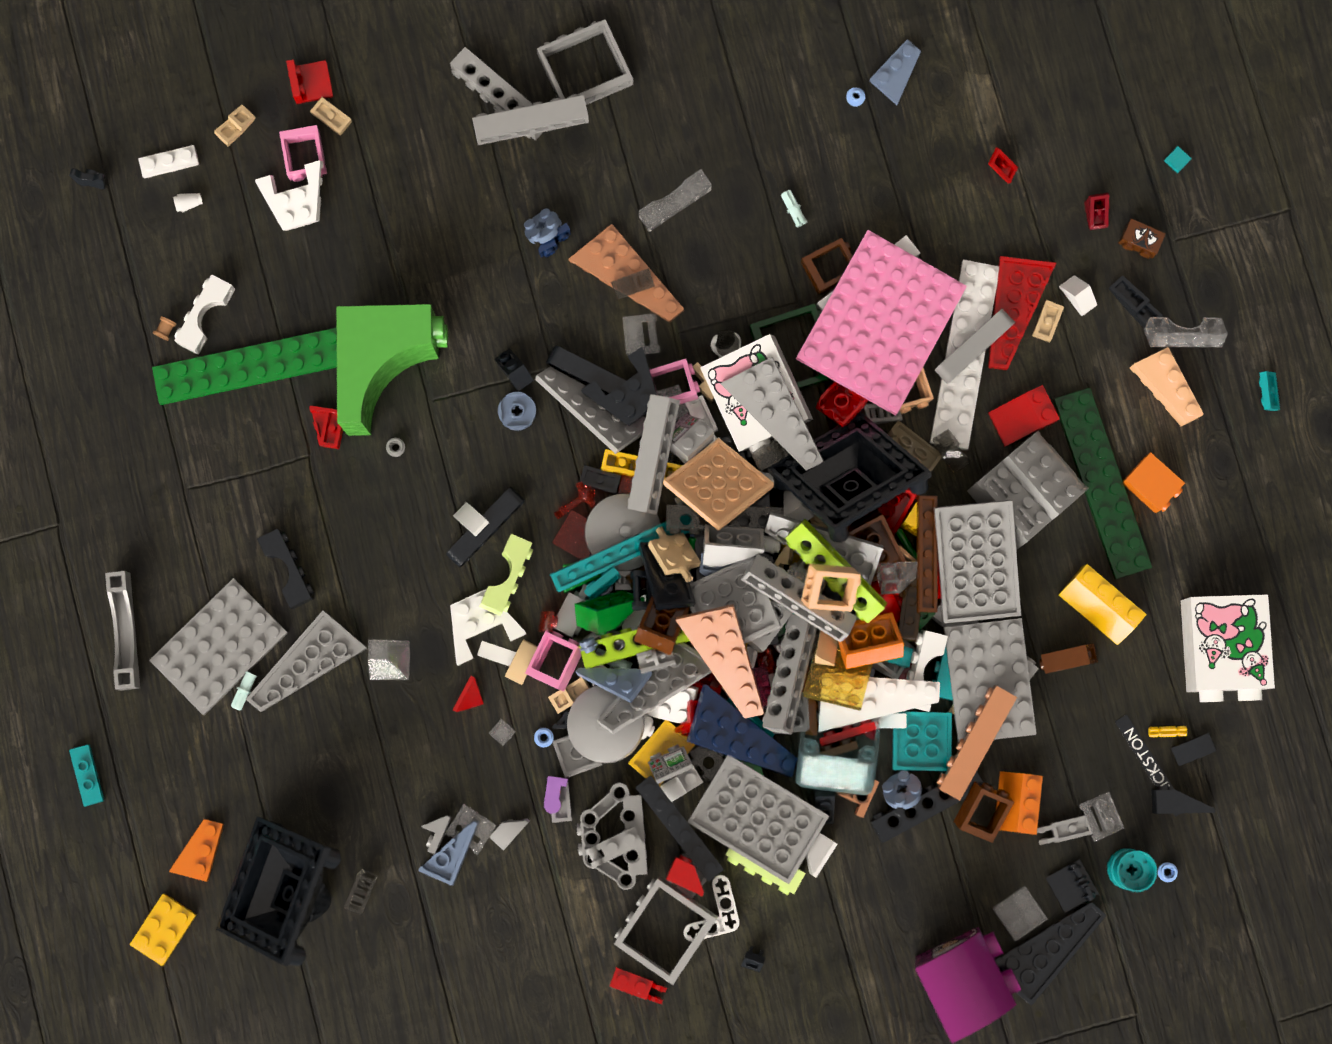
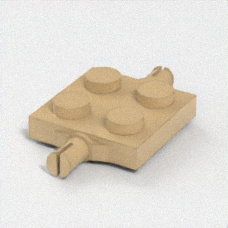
M658 527L656 533L660 538L651 540L648 546L665 575L673 573L682 574L687 583L692 581L693 577L689 570L699 567L701 561L684 533L668 536L663 527Z

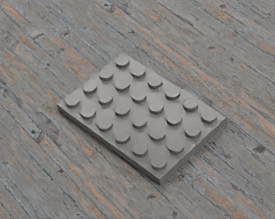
M1003 500L934 507L943 623L1021 616L1013 501Z
M233 578L149 661L202 715H205L244 677L245 672H249L288 632Z
M1022 618L943 627L944 635L948 636L946 652L958 742L961 738L964 739L967 732L965 730L970 721L974 722L977 717L975 712L980 704L983 705L987 699L984 697L989 687L993 688L994 685L1017 697L995 739L1037 735Z
M726 756L689 818L688 823L787 884H790L829 816L735 758Z

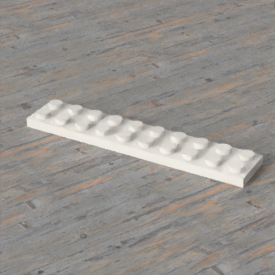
M968 260L962 261L959 282L967 287L953 311L945 359L991 319L999 266ZM985 351L950 383L947 384L941 378L930 438L931 444L968 450Z

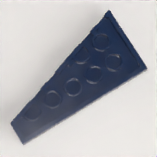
M703 685L687 742L792 777L797 758L751 720L744 718L741 712L709 686Z

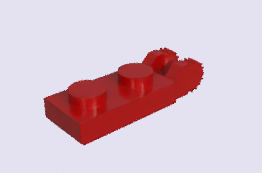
M616 967L610 983L612 988L662 1004L663 999L650 995L651 987L660 992L667 991L666 987L654 983L653 980Z

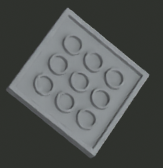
M754 556L731 564L690 584L695 599V606L690 607L692 613L734 604L745 644L782 627L771 598L741 580Z

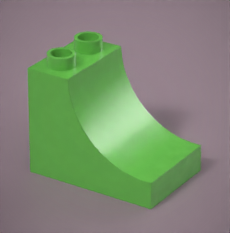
M431 304L337 307V423L348 436L371 435V422L375 405L389 382L399 373L415 364L439 359V348L448 347L447 324H444V316H436Z

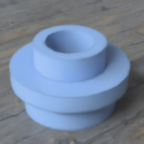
M852 88L846 95L847 102L852 106H860L865 100V93L860 88ZM853 94H858L859 98H853Z
M547 728L538 729L534 735L535 743L540 747L550 746L554 739L552 731ZM542 734L548 736L546 741H541L540 736Z
M1165 862L1159 866L1158 876L1162 881L1172 882L1176 879L1178 871L1174 864ZM1167 868L1170 870L1168 876L1164 874V870Z

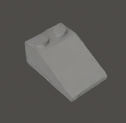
M705 524L703 565L710 567L726 566L764 553V529L724 526L718 531L712 525Z

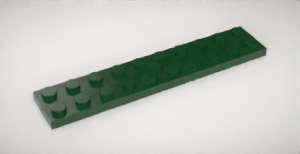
M1091 388L1055 398L1053 402L1079 478L1089 488L1085 495L1114 580L1152 568Z

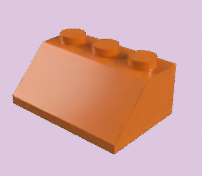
M887 613L874 617L868 624L865 620H856L850 634L841 643L839 642V647L845 667L850 669L903 657L904 642L893 613Z
M1000 771L998 790L1003 789L1010 794L1009 797L1014 801L1000 830L1037 835L1043 776ZM997 800V803H996V809H997L998 805L1000 804V801H998V800Z

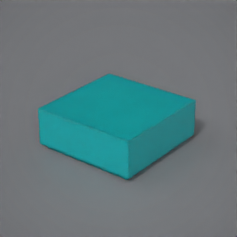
M1177 146L1164 162L1178 174L1192 158Z

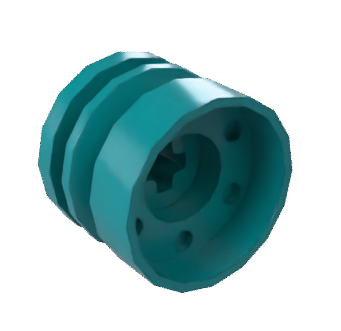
M1123 848L1116 851L1110 857L1107 863V873L1115 886L1132 892H1142L1154 884L1157 877V866L1149 854L1140 850ZM1131 866L1132 870H1129V873L1126 872V869Z

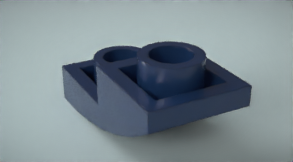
M567 223L557 228L558 233L553 239L541 244L538 249L540 257L553 255L555 250H557L556 241L562 242L569 237L568 235L571 233Z

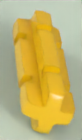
M1149 727L1148 734L1149 737L1187 736V727Z

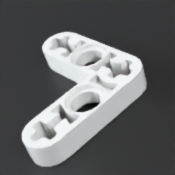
M723 875L716 876L712 881V888L719 916L715 921L717 930L714 933L708 932L704 939L733 932L739 927V918L730 882ZM721 878L722 881H726L724 891L729 890V894H723L718 897L717 893H721V890L715 884ZM729 898L731 906L728 909H723L720 906L721 899ZM734 910V914L730 913L731 919L736 920L733 928L725 925L728 919L727 915L722 916V912ZM706 919L687 924L684 928L685 938L693 941L694 938L691 935H687V932L690 931L689 927H693L694 930L700 929L699 924H704Z

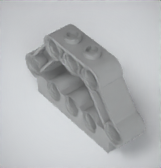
M617 783L611 787L610 792L593 808L585 810L581 814L580 824H577V835L581 836L582 843L578 844L579 855H583L584 864L589 868H593L587 859L588 856L585 850L600 842L601 837L596 831V825L619 802H623L624 809L620 814L622 822L625 823L623 832L635 826L643 845L633 849L638 853V857L636 860L630 861L626 856L627 852L623 854L624 860L628 863V870H624L612 861H607L595 867V869L616 881L621 889L628 890L634 887L636 875L647 874V854L643 825L644 815L641 795L629 796L628 787L623 783ZM617 787H622L625 790L623 798L619 799L614 796V790ZM625 811H633L635 818L632 821H626L623 817ZM592 813L595 815L596 821L594 824L589 825L585 822L586 814ZM589 833H594L597 836L595 844H589L586 841V836ZM596 851L599 858L604 857L599 851ZM629 874L632 881L629 885L621 883L620 878L622 875Z

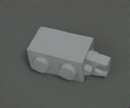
M586 584L583 585L580 593L577 591L574 594L568 593L551 626L553 629L571 638L574 635L578 636L582 629L576 625L575 603L589 599L584 592L587 587Z

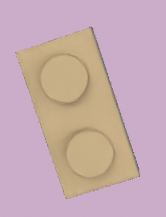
M323 97L310 111L312 115L340 136L352 122L351 118Z
M1046 300L1032 336L1050 343L1064 306Z

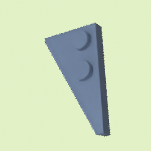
M578 668L575 671L581 678L630 703L633 702L652 676L651 671L642 674L640 669Z
M474 820L465 827L456 837L422 865L418 871L453 886L479 821Z

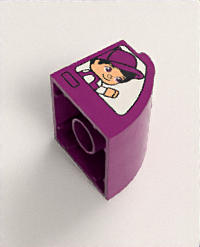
M979 926L915 956V969L952 1043L976 1032L1016 1006L1012 994L1022 990L1012 969L1009 968L1001 972L995 960V957L1003 954V951L994 933L991 932L983 936Z

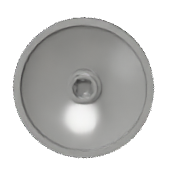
M617 494L605 498L592 509L585 524V540L590 553L595 554L660 524L658 515L627 509L630 494ZM639 555L615 566V569L618 571H629L644 565L642 557Z
M599 686L587 689L574 701L568 714L567 730L571 743L581 755L595 762L613 763L630 755L639 745L644 733L645 719L643 715L615 734L605 729L597 720L618 696Z

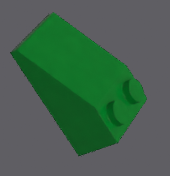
M620 590L592 600L588 599L575 603L576 625L584 628L586 631H592L596 635L607 634V631L615 629L635 611L632 610V602H634L633 593Z

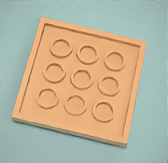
M719 438L664 479V485L718 531L774 487V483Z

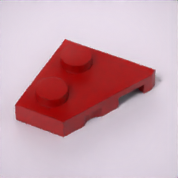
M310 406L309 409L313 415V424L317 431L319 445L321 447L340 449L343 429L337 423V410Z

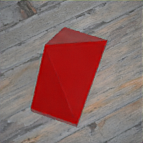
M995 148L988 165L1010 184L1018 167L999 148Z
M470 676L453 708V711L457 713L484 704L476 678Z

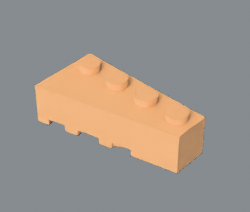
M1169 347L1130 367L1132 372L1137 374L1141 379L1140 381L1153 392L1154 397L1160 400L1165 409L1180 426H1184L1204 415Z

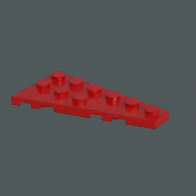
M1000 256L993 316L1003 309L1015 323L990 345L988 368L1001 370L1009 368L1056 263Z

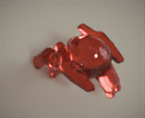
M582 481L576 484L579 491L578 497L554 512L556 518H562L572 508L574 509L575 506L581 504V502H585L593 508L595 506V500L593 499L595 497L594 489L587 485L584 486Z
M767 647L764 652H759L757 657L758 666L763 670L764 675H767V672L772 674L773 669L776 670L777 665L774 662L770 648Z

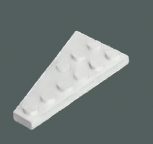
M822 674L818 732L938 703L940 682Z

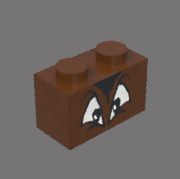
M1130 219L1118 243L1126 250H1134L1139 252L1144 258L1153 259L1158 253L1166 234L1134 219Z

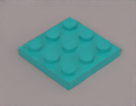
M894 713L906 714V728H893L892 770L947 771L948 766L946 764L952 754V713Z

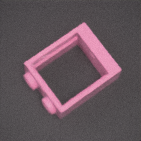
M317 125L279 132L286 172L290 180L295 182L302 181L304 178H307L305 169L293 171L289 144L313 139L316 142L318 159L323 161L321 177L323 174H327L320 131Z
M686 359L650 370L653 380V377L684 368L691 391L669 397L680 400L679 405L699 399L697 395L700 392L697 381L693 382L692 375L695 374L692 363L688 364Z
M545 631L525 674L564 692L581 658L579 642L570 638L566 641L562 639L563 635L555 631L552 634ZM553 641L573 650L559 680L539 671Z

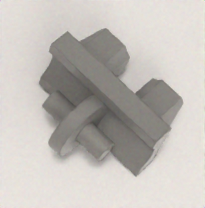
M652 649L636 654L642 674L676 664L673 652L670 656Z

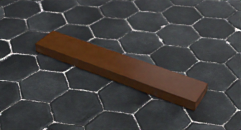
M917 496V612H938V548L934 518V507H938V496Z

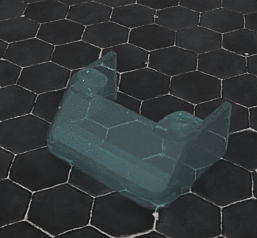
M876 729L873 746H864L859 750L858 759L819 754L818 743L813 739L804 738L805 731L800 732L795 776L796 783L799 786L867 795L872 792L878 761L880 729Z

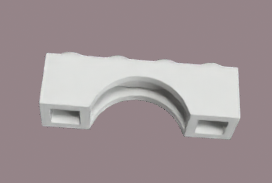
M214 275L207 278L203 284L202 293L197 295L194 300V307L191 311L187 312L184 318L185 323L182 328L176 331V339L174 341L178 345L199 355L208 339L201 327L204 314L214 306H226L235 288Z
M920 630L918 642H915L917 644L916 651L912 653L911 671H908L906 680L924 681L925 666L932 658L944 654L948 636ZM931 704L916 709L929 712Z

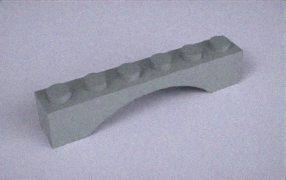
M126 571L105 573L107 595L114 627L115 689L140 688L131 575Z

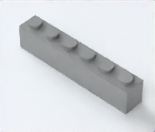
M579 94L571 95L567 99L562 100L561 98H555L547 103L535 102L528 107L516 106L513 110L508 111L497 110L494 114L489 115L482 113L472 118L478 145L589 123L584 95L580 96Z
M650 394L627 509L657 515L680 400Z

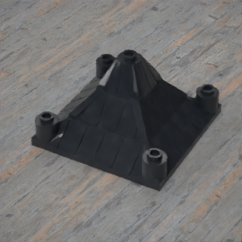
M862 412L857 414L844 427L838 425L814 439L824 460L823 463L805 470L789 454L767 467L768 472L773 476L776 489L792 492L812 513L821 519L828 527L830 539L837 543L848 539V525L876 510V508L895 498V496L908 489L917 495L927 492L929 489L928 479L931 478V471Z
M257 816L216 930L281 965L300 966L306 959V951L303 946L295 945L296 940H298L308 923L318 919L331 905V895L325 884H323V867L336 868L341 862L340 851L288 830L280 823Z

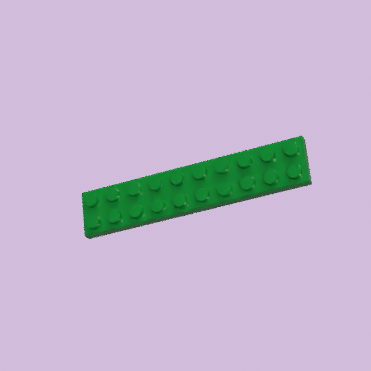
M337 328L152 367L159 404L174 403L337 368Z

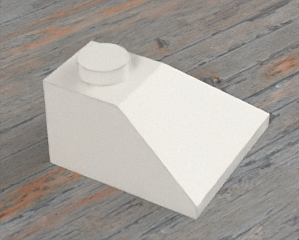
M821 833L818 834L806 855L809 874L817 877L837 846V843Z

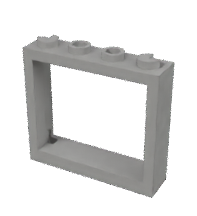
M606 19L597 23L594 21L591 23V26L586 28L580 27L570 35H561L556 41L551 43L545 42L543 46L537 48L539 59L557 98L565 99L546 57L602 33L622 76L584 91L579 95H584L587 105L633 85L631 73Z
M659 876L657 880L652 879L647 889L650 891L646 897L642 895L636 903L639 906L636 912L631 911L625 921L628 923L624 929L620 928L614 936L617 939L614 945L673 985L718 916ZM659 887L706 919L671 974L624 942V939Z

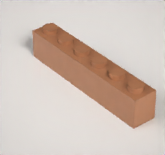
M996 685L993 688H988L984 696L987 699L983 705L980 704L975 712L977 717L974 722L970 721L965 730L967 732L966 737L959 740L956 746L957 753L949 758L946 764L948 766L945 774L941 773L937 780L939 784L938 789L958 800H961L1017 699L1016 696Z

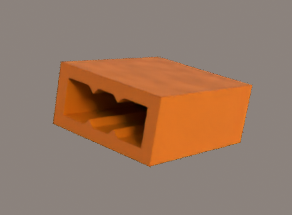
M1151 452L1123 480L1124 486L1154 513L1164 512L1171 504L1169 502L1170 499L1178 497L1183 491L1181 487L1185 484Z

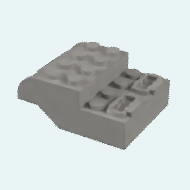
M1037 431L975 483L967 492L977 503L1003 500L1013 501L1016 548L1019 549L1089 488L1082 483L1070 466Z

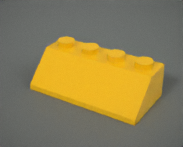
M1088 564L1082 566L1058 594L1116 645L1125 639L1147 615Z

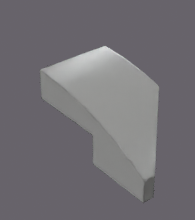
M508 819L503 821L489 838L501 849L505 850L530 820Z

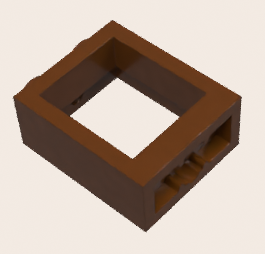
M842 238L807 255L801 260V265L818 295L836 287L842 275L824 283L812 261L839 247L849 264L852 259L850 253L852 250L848 242H844Z
M975 781L953 822L960 830L993 843L1014 801L1005 790L999 789L997 791L986 782L981 784ZM983 795L1000 801L987 827L970 821Z

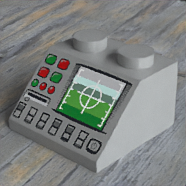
M685 414L675 424L670 451L681 461L687 463L714 440V430L700 418Z
M675 745L669 748V753L663 756L661 753L650 757L651 761L648 762V765L657 784L694 768L684 746L679 747V745Z

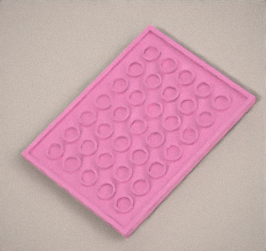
M867 230L796 359L896 416L967 286Z

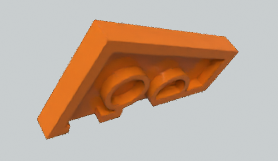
M204 819L169 872L207 882L224 824Z

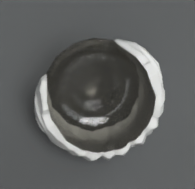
M724 329L712 338L711 348L716 355L723 357L741 348V338L737 333Z

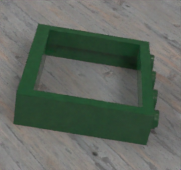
M815 304L750 324L749 330L753 341L763 338L760 329L811 313L815 324L821 314V310L816 308ZM821 374L797 382L799 390L832 379Z

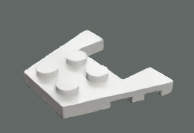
M323 161L304 165L308 185L278 194L274 176L269 175L255 180L282 230L287 231L319 222L321 206L319 194L320 186L322 185L321 168H323Z
M486 589L450 605L457 666L474 659L466 640L495 626L503 624L510 641L526 635L523 628L508 612L503 611L501 615H497L479 607Z

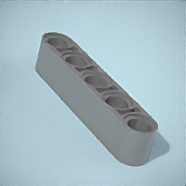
M1001 309L935 369L936 373L947 384L950 383L1015 323L1014 320Z

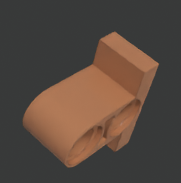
M839 779L834 785V790L839 796L858 804L854 814L863 818L879 782L870 779L867 786L863 787L851 780ZM841 782L848 784L849 788L846 793H842L839 790ZM860 790L866 793L864 801H859L856 797L857 792Z

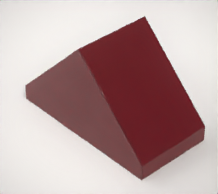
M1109 193L1090 195L1084 202L1089 230L1107 228Z

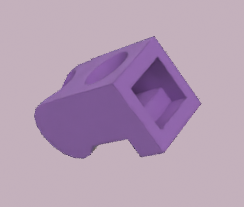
M548 776L544 808L547 812L556 813L561 809L562 786L567 787V778Z

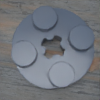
M547 208L543 209L539 214L524 223L525 236L532 244L538 241L540 244L546 243L557 235V228L559 225L561 227L562 222L555 212H551Z
M511 392L499 403L498 415L505 427L516 431L523 430L533 424L536 417V406L534 401L525 393ZM516 406H519V409L523 410V412L520 413L519 416H516L515 413H512V410H515Z
M906 770L891 776L882 785L885 801L892 808L903 807V809H909L915 806L921 799L922 785L920 780ZM906 788L905 793H898L900 789Z

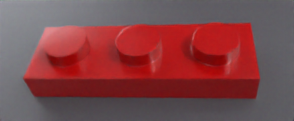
M869 719L861 721V726L855 728L853 725L842 727V732L836 734L834 730L823 734L824 737L819 739L821 746H826L880 729L878 722H872Z

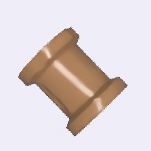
M161 316V322L157 330L153 331V334L168 341L172 328L176 327L177 324Z

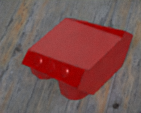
M834 382L820 396L816 409L844 427L862 410L868 400L841 384Z

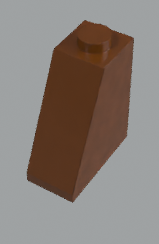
M1087 644L1043 654L1039 662L1042 671L1044 670L1045 674L1098 663L1094 644Z

